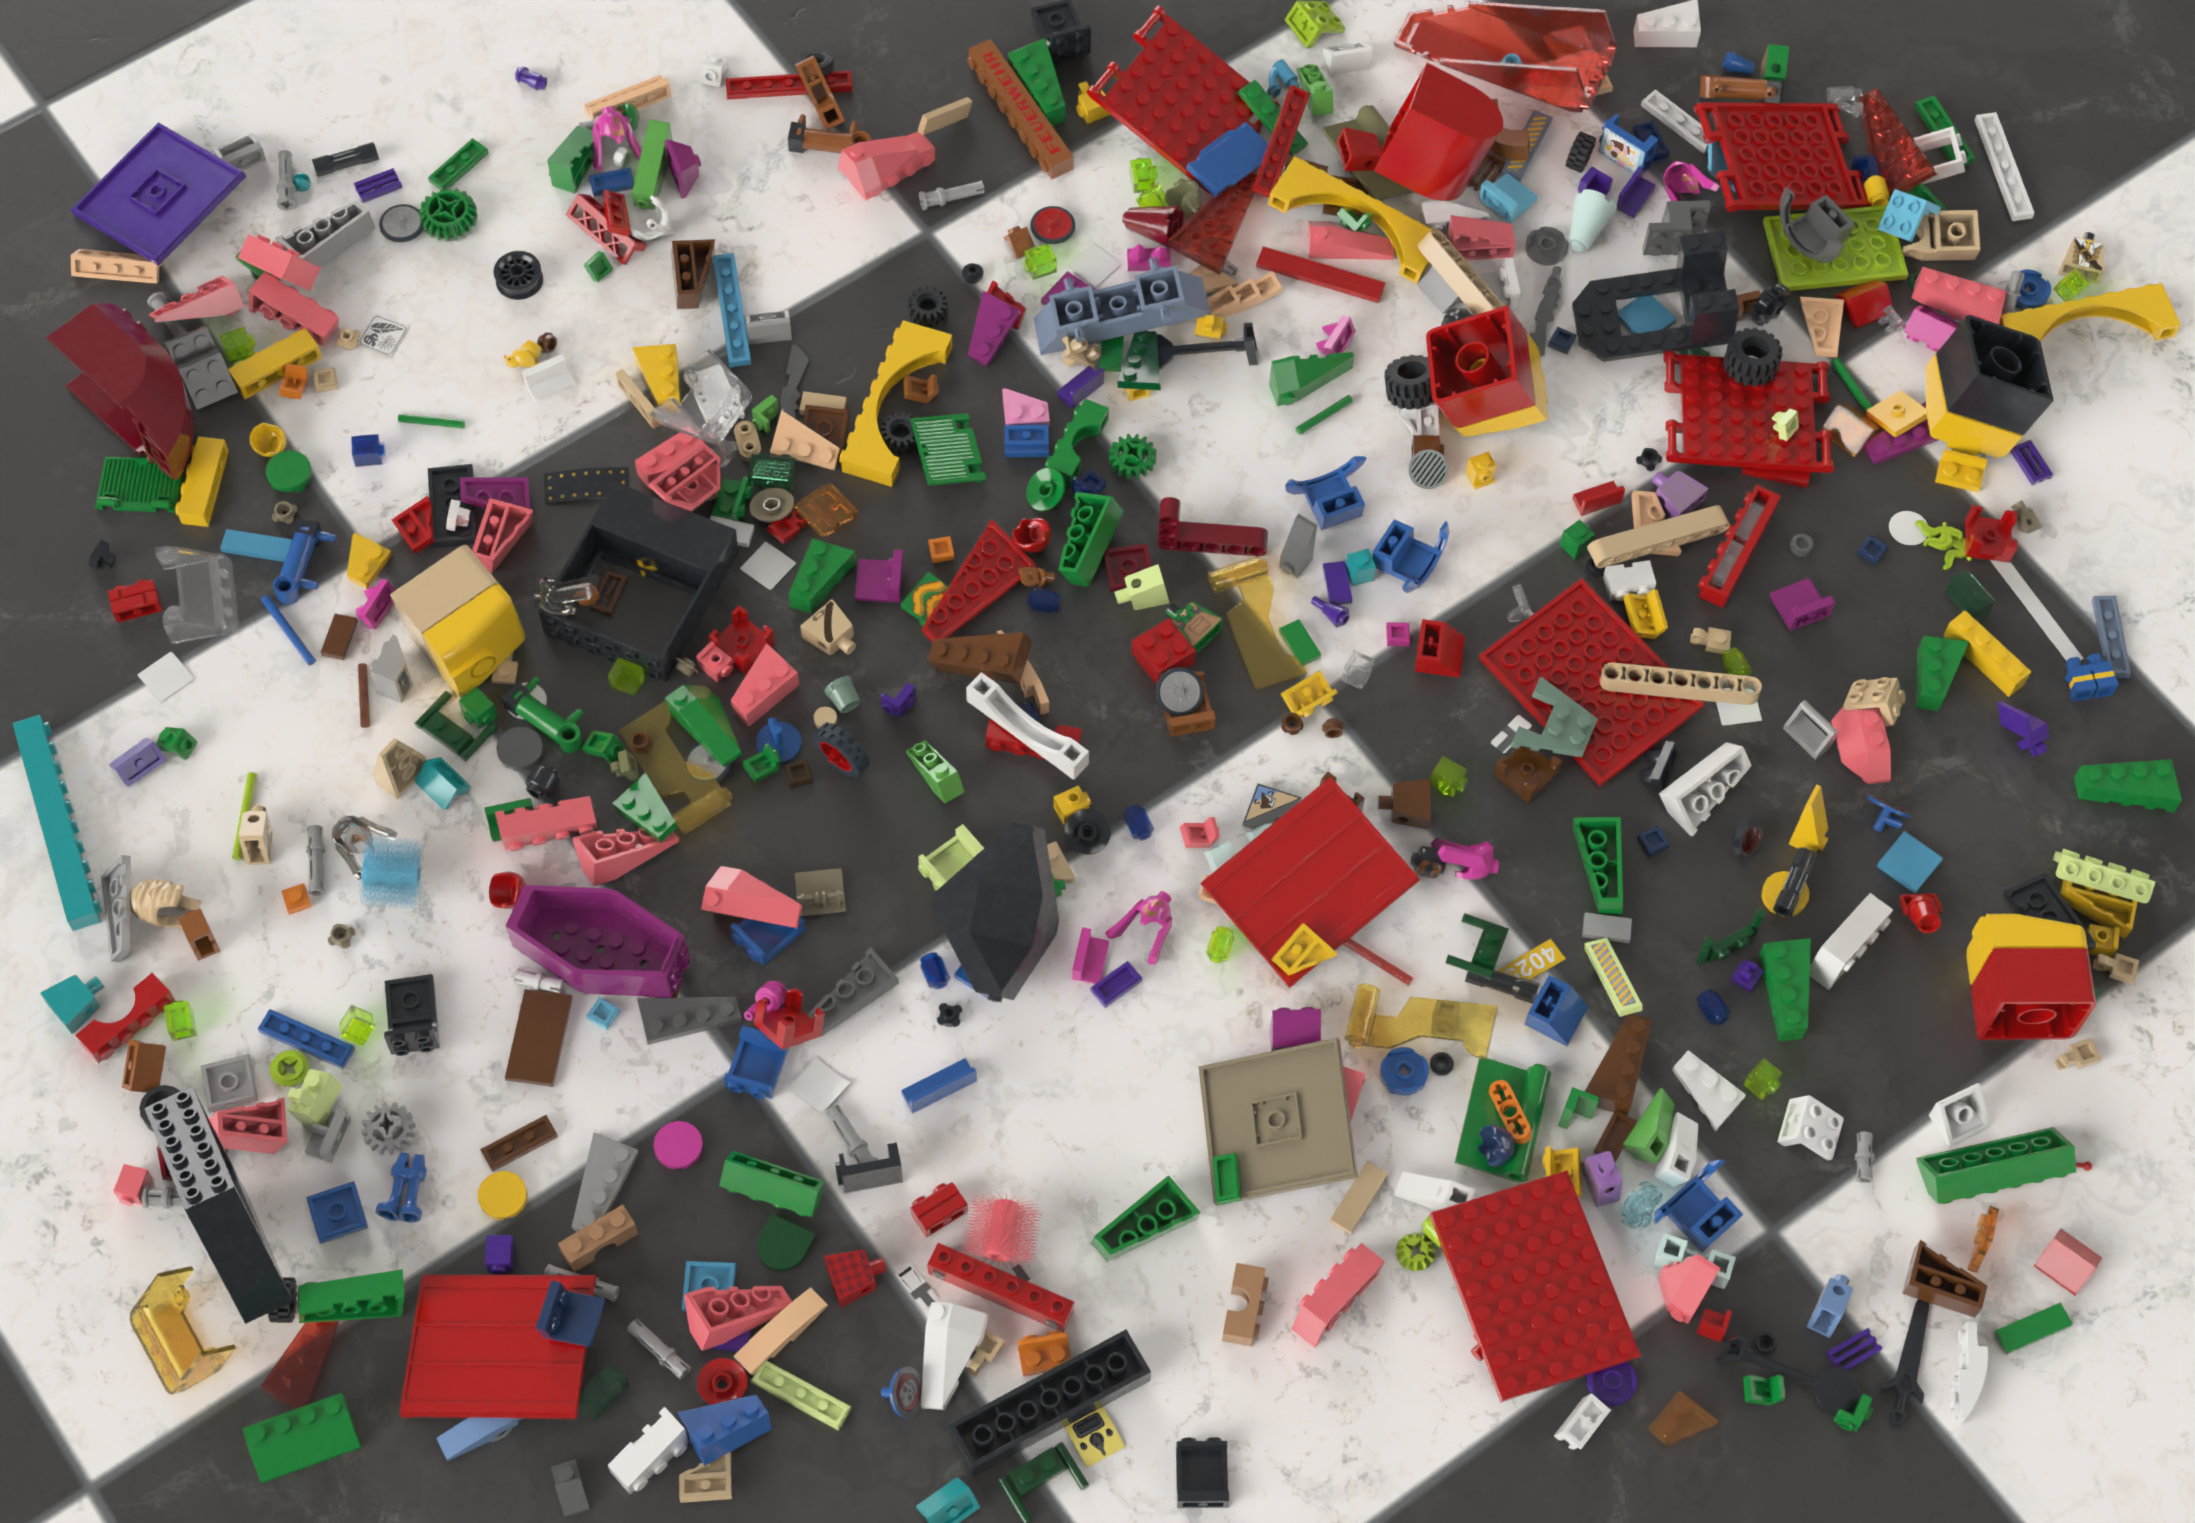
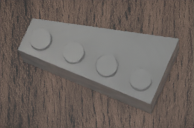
M355 200L332 211L331 215L326 218L319 217L312 221L313 224L303 229L301 227L292 230V234L286 237L280 235L275 239L277 243L285 246L284 251L290 248L300 253L299 258L323 267L374 230L375 225L370 212Z

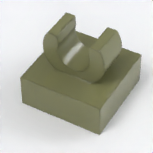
M627 750L618 752L619 761L610 764L611 772H616L617 777L625 776L630 781L639 779L636 758Z

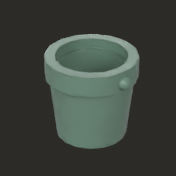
M843 676L834 680L824 690L826 696L831 699L841 713L850 712L861 703L850 676Z

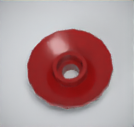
M718 1358L708 1362L700 1370L697 1378V1390L701 1398L709 1405L742 1398L747 1388V1375L743 1367L736 1361L728 1358ZM721 1382L728 1384L725 1389H720L718 1385Z

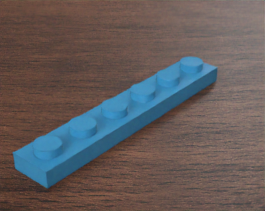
M734 253L714 255L713 263L729 367L751 365Z

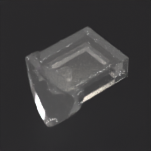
M1521 584L1515 585L1512 589L1519 606L1507 615L1509 622L1521 621L1533 615Z

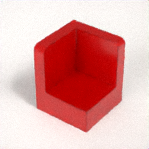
M1705 1308L1696 1334L1721 1342L1726 1333L1732 1311L1727 1310L1725 1315Z

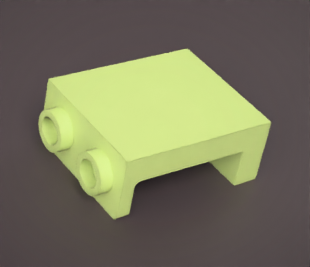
M963 824L955 829L956 836L927 857L923 854L918 857L920 873L925 878L929 877L932 880L936 891L984 849Z

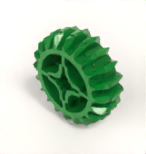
M450 187L446 191L440 188L438 193L432 191V196H426L425 202H421V209H419L420 223H423L424 231L429 233L431 238L436 236L439 241L445 238L447 242L450 238H454L457 241L458 236L461 235L465 238V232L471 233L472 227L476 226L478 217L476 204L471 196H468L465 191L460 192L458 187L454 191Z

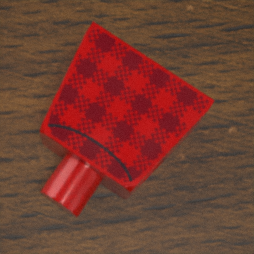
M865 1250L825 1256L826 1267L840 1307L876 1289L874 1276L887 1272L883 1258L869 1262Z

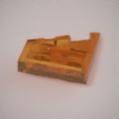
M1989 1206L1986 1214H1980L1976 1226L1980 1229H1977L1973 1240L1975 1245L1967 1270L1977 1273L1993 1241L1999 1209Z
M1679 1390L1651 1424L1648 1431L1664 1444L1670 1446L1683 1438L1692 1437L1700 1431L1715 1427L1718 1420Z

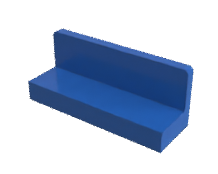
M966 1058L902 1089L901 1094L913 1114L977 1082V1071L974 1067L971 1068Z

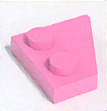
M1006 388L1002 389L1005 425L1050 426L1048 402Z

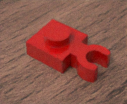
M797 509L792 512L790 518L786 516L770 524L768 532L784 545L799 534L800 528H804L808 524V517L798 519L800 517V510Z

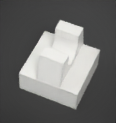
M451 499L446 530L455 531L456 526L468 527L470 510L461 508L460 501Z

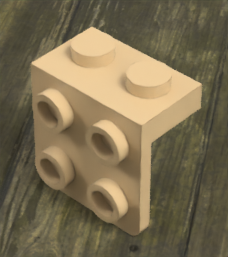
M1898 678L1861 679L1852 684L1844 702L1845 710L1879 707L1884 725L1894 726L1897 717L1900 716L1902 704L1905 703V692L1901 690Z

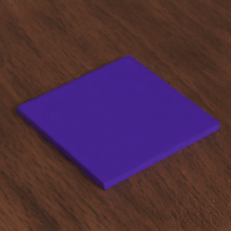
M158 122L71 209V212L86 223L159 266L247 176L242 170Z

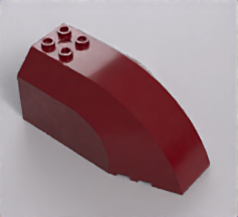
M92 303L47 336V340L83 372L69 382L66 388L140 456L145 453L150 463L156 462L161 471L176 481L186 466L194 439L193 412L178 368L167 351L147 333L146 328L141 322L133 320L128 310L125 308L121 309L115 303Z

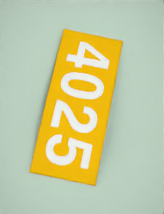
M1549 939L1498 971L1517 978L1531 980L1566 958L1554 942Z

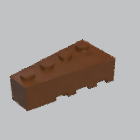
M1634 1014L1627 1015L1584 1091L1600 1098L1596 1108L1613 1113L1616 1109L1628 1115L1652 1019Z

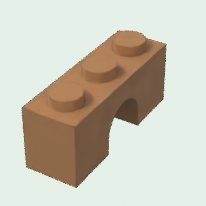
M622 1204L559 1242L558 1246L564 1259L575 1273L595 1261L594 1256L600 1249L612 1243H615L616 1247L638 1235L636 1224Z
M1236 1263L1231 1294L1243 1297L1247 1301L1248 1306L1242 1311L1227 1310L1222 1341L1251 1347L1252 1340L1258 1339L1260 1324H1256L1257 1315L1262 1316L1265 1301L1260 1300L1261 1291L1267 1292L1269 1277H1264L1266 1268Z

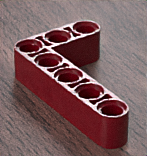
M1166 497L1160 502L1158 546L1161 549L1256 557L1264 556L1267 553L1268 531L1265 528L1180 521L1181 502L1179 499Z

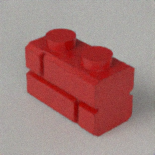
M142 579L137 581L136 584L129 586L119 585L113 590L108 591L111 609L117 623L163 611L153 579Z
M953 1182L947 1185L942 1183L933 1190V1194L926 1198L921 1196L913 1201V1206L910 1207L911 1215L925 1237L932 1235L968 1212V1204Z

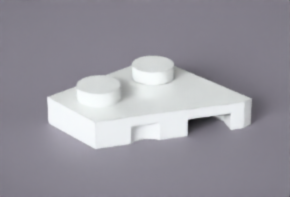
M1435 402L1430 403V406L1421 407V409L1407 410L1406 408L1401 409L1396 406L1397 413L1412 436L1440 435L1439 407Z

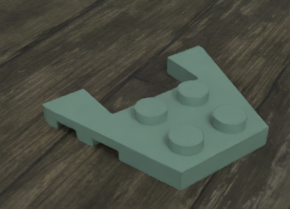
M1540 677L1532 697L1553 705V710L1542 735L1519 726L1511 747L1519 748L1520 746H1526L1534 751L1548 749L1553 750V753L1582 757L1598 718Z

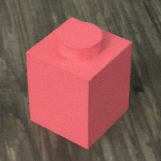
M124 1164L113 1192L118 1197L119 1202L125 1205L133 1206L134 1203L142 1205L144 1186H150L153 1178L147 1169Z

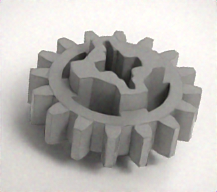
M387 1102L383 1103V1108L375 1105L374 1113L366 1112L369 1119L362 1120L365 1128L361 1129V1133L365 1136L363 1138L365 1144H370L372 1151L378 1148L380 1155H383L385 1150H388L390 1155H393L396 1148L402 1152L401 1145H410L408 1137H415L412 1129L416 1127V1124L412 1120L411 1112H407L404 1105L398 1109L397 1102H393L391 1107H388ZM388 1122H389L390 1125H391V1126L389 1127V1130H388V1133H389V1134H387V1132H386V1131H387V1127H388Z

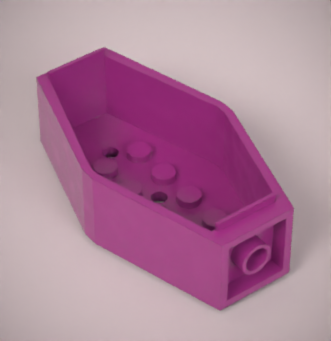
M524 885L505 925L512 947L556 977L563 979L565 983L575 990L585 994L671 998L674 990L677 991L682 981L681 974L683 970L688 969L691 961V956L688 953L689 947L686 944L684 935L620 892L609 888ZM555 933L561 934L559 939L555 940L552 938ZM603 947L605 949V951L601 954H598L596 952L597 948ZM644 961L649 963V966L646 968L640 966Z

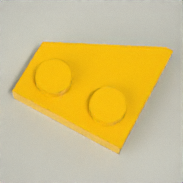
M354 533L347 570L348 580L368 589L391 558V550Z
M1303 923L1271 960L1288 975L1336 957L1338 953Z

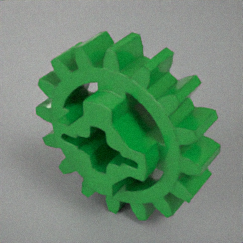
M1127 434V438L1123 439L1120 436L1118 437V443L1113 441L1112 448L1109 449V464H1112L1113 471L1119 470L1120 477L1123 474H1127V479H1130L1131 475L1139 479V474L1146 477L1147 470L1153 471V466L1156 464L1157 450L1153 449V442L1147 443V437L1139 439V434H1136L1134 438H1131L1130 434Z

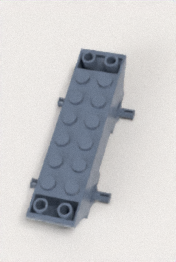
M1153 257L1155 264H1153L1152 258L1149 259L1151 270L1134 275L1135 281L1093 290L1092 286L1074 288L1073 279L1069 277L1068 283L1066 278L1064 279L1066 290L1050 295V302L1033 318L1040 354L1045 355L1066 350V345L1062 340L1066 336L1073 339L1076 338L1078 343H1081V337L1082 342L1086 339L1087 343L1091 344L1211 315L1203 279L1179 271L1177 265L1167 268L1159 267L1156 257Z

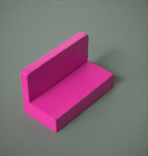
M1082 927L1072 969V980L1096 984L1102 978L1109 941L1091 937V929Z

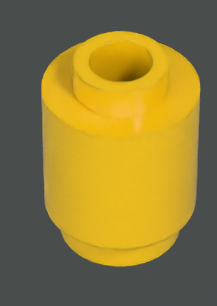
M1877 175L1869 177L1864 183L1868 202L1872 206L1887 205L1890 195L1885 179Z

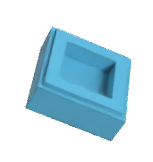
M599 997L586 1017L591 1022L608 1030L620 1013V1008Z

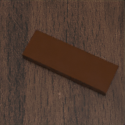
M544 1115L480 1150L491 1171L494 1172L558 1138V1135L547 1115Z

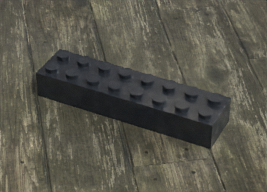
M1127 1329L948 1424L949 1435L974 1477L1146 1384L1151 1380V1370Z

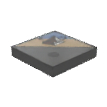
M1257 783L1243 821V826L1255 829L1264 824H1273L1299 803L1302 797Z

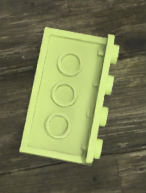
M2063 849L2062 853L2055 851L2053 860L2059 863L2056 870L2058 878L2138 902L2148 903L2150 901L2155 881L2149 879V874L2132 869L2131 873L2125 872V867L2109 862L2108 866L2102 865V860L2087 855L2084 860L2079 858L2080 854L2067 849Z

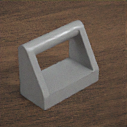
M252 133L213 149L214 155L242 171L266 161L263 148ZM252 143V145H249L224 157L222 156L223 154H226L244 145Z
M1806 700L1800 703L1783 727L1815 760L1832 747L1838 731ZM1804 713H1806L1815 723H1817L1828 735L1826 736L1817 726H1815L1804 715Z

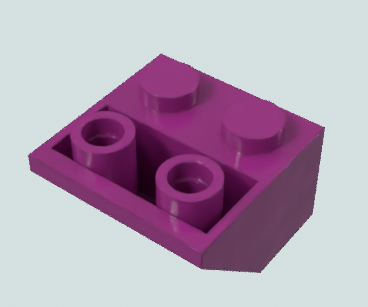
M1282 1007L1272 1010L1269 1028L1271 1051L1321 1041V1009L1303 1007L1291 1010L1290 1008Z

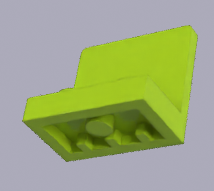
M1296 1L1284 19L1306 48H1312L1322 33H1344L1346 30L1341 19L1334 14L1330 5L1325 1Z

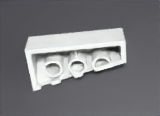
M1726 742L1661 791L1659 795L1667 812L1690 836H1693L1698 831L1696 827L1701 821L1708 819L1712 808L1717 803L1720 804L1723 801L1727 790L1730 787L1733 788L1752 765L1744 747Z

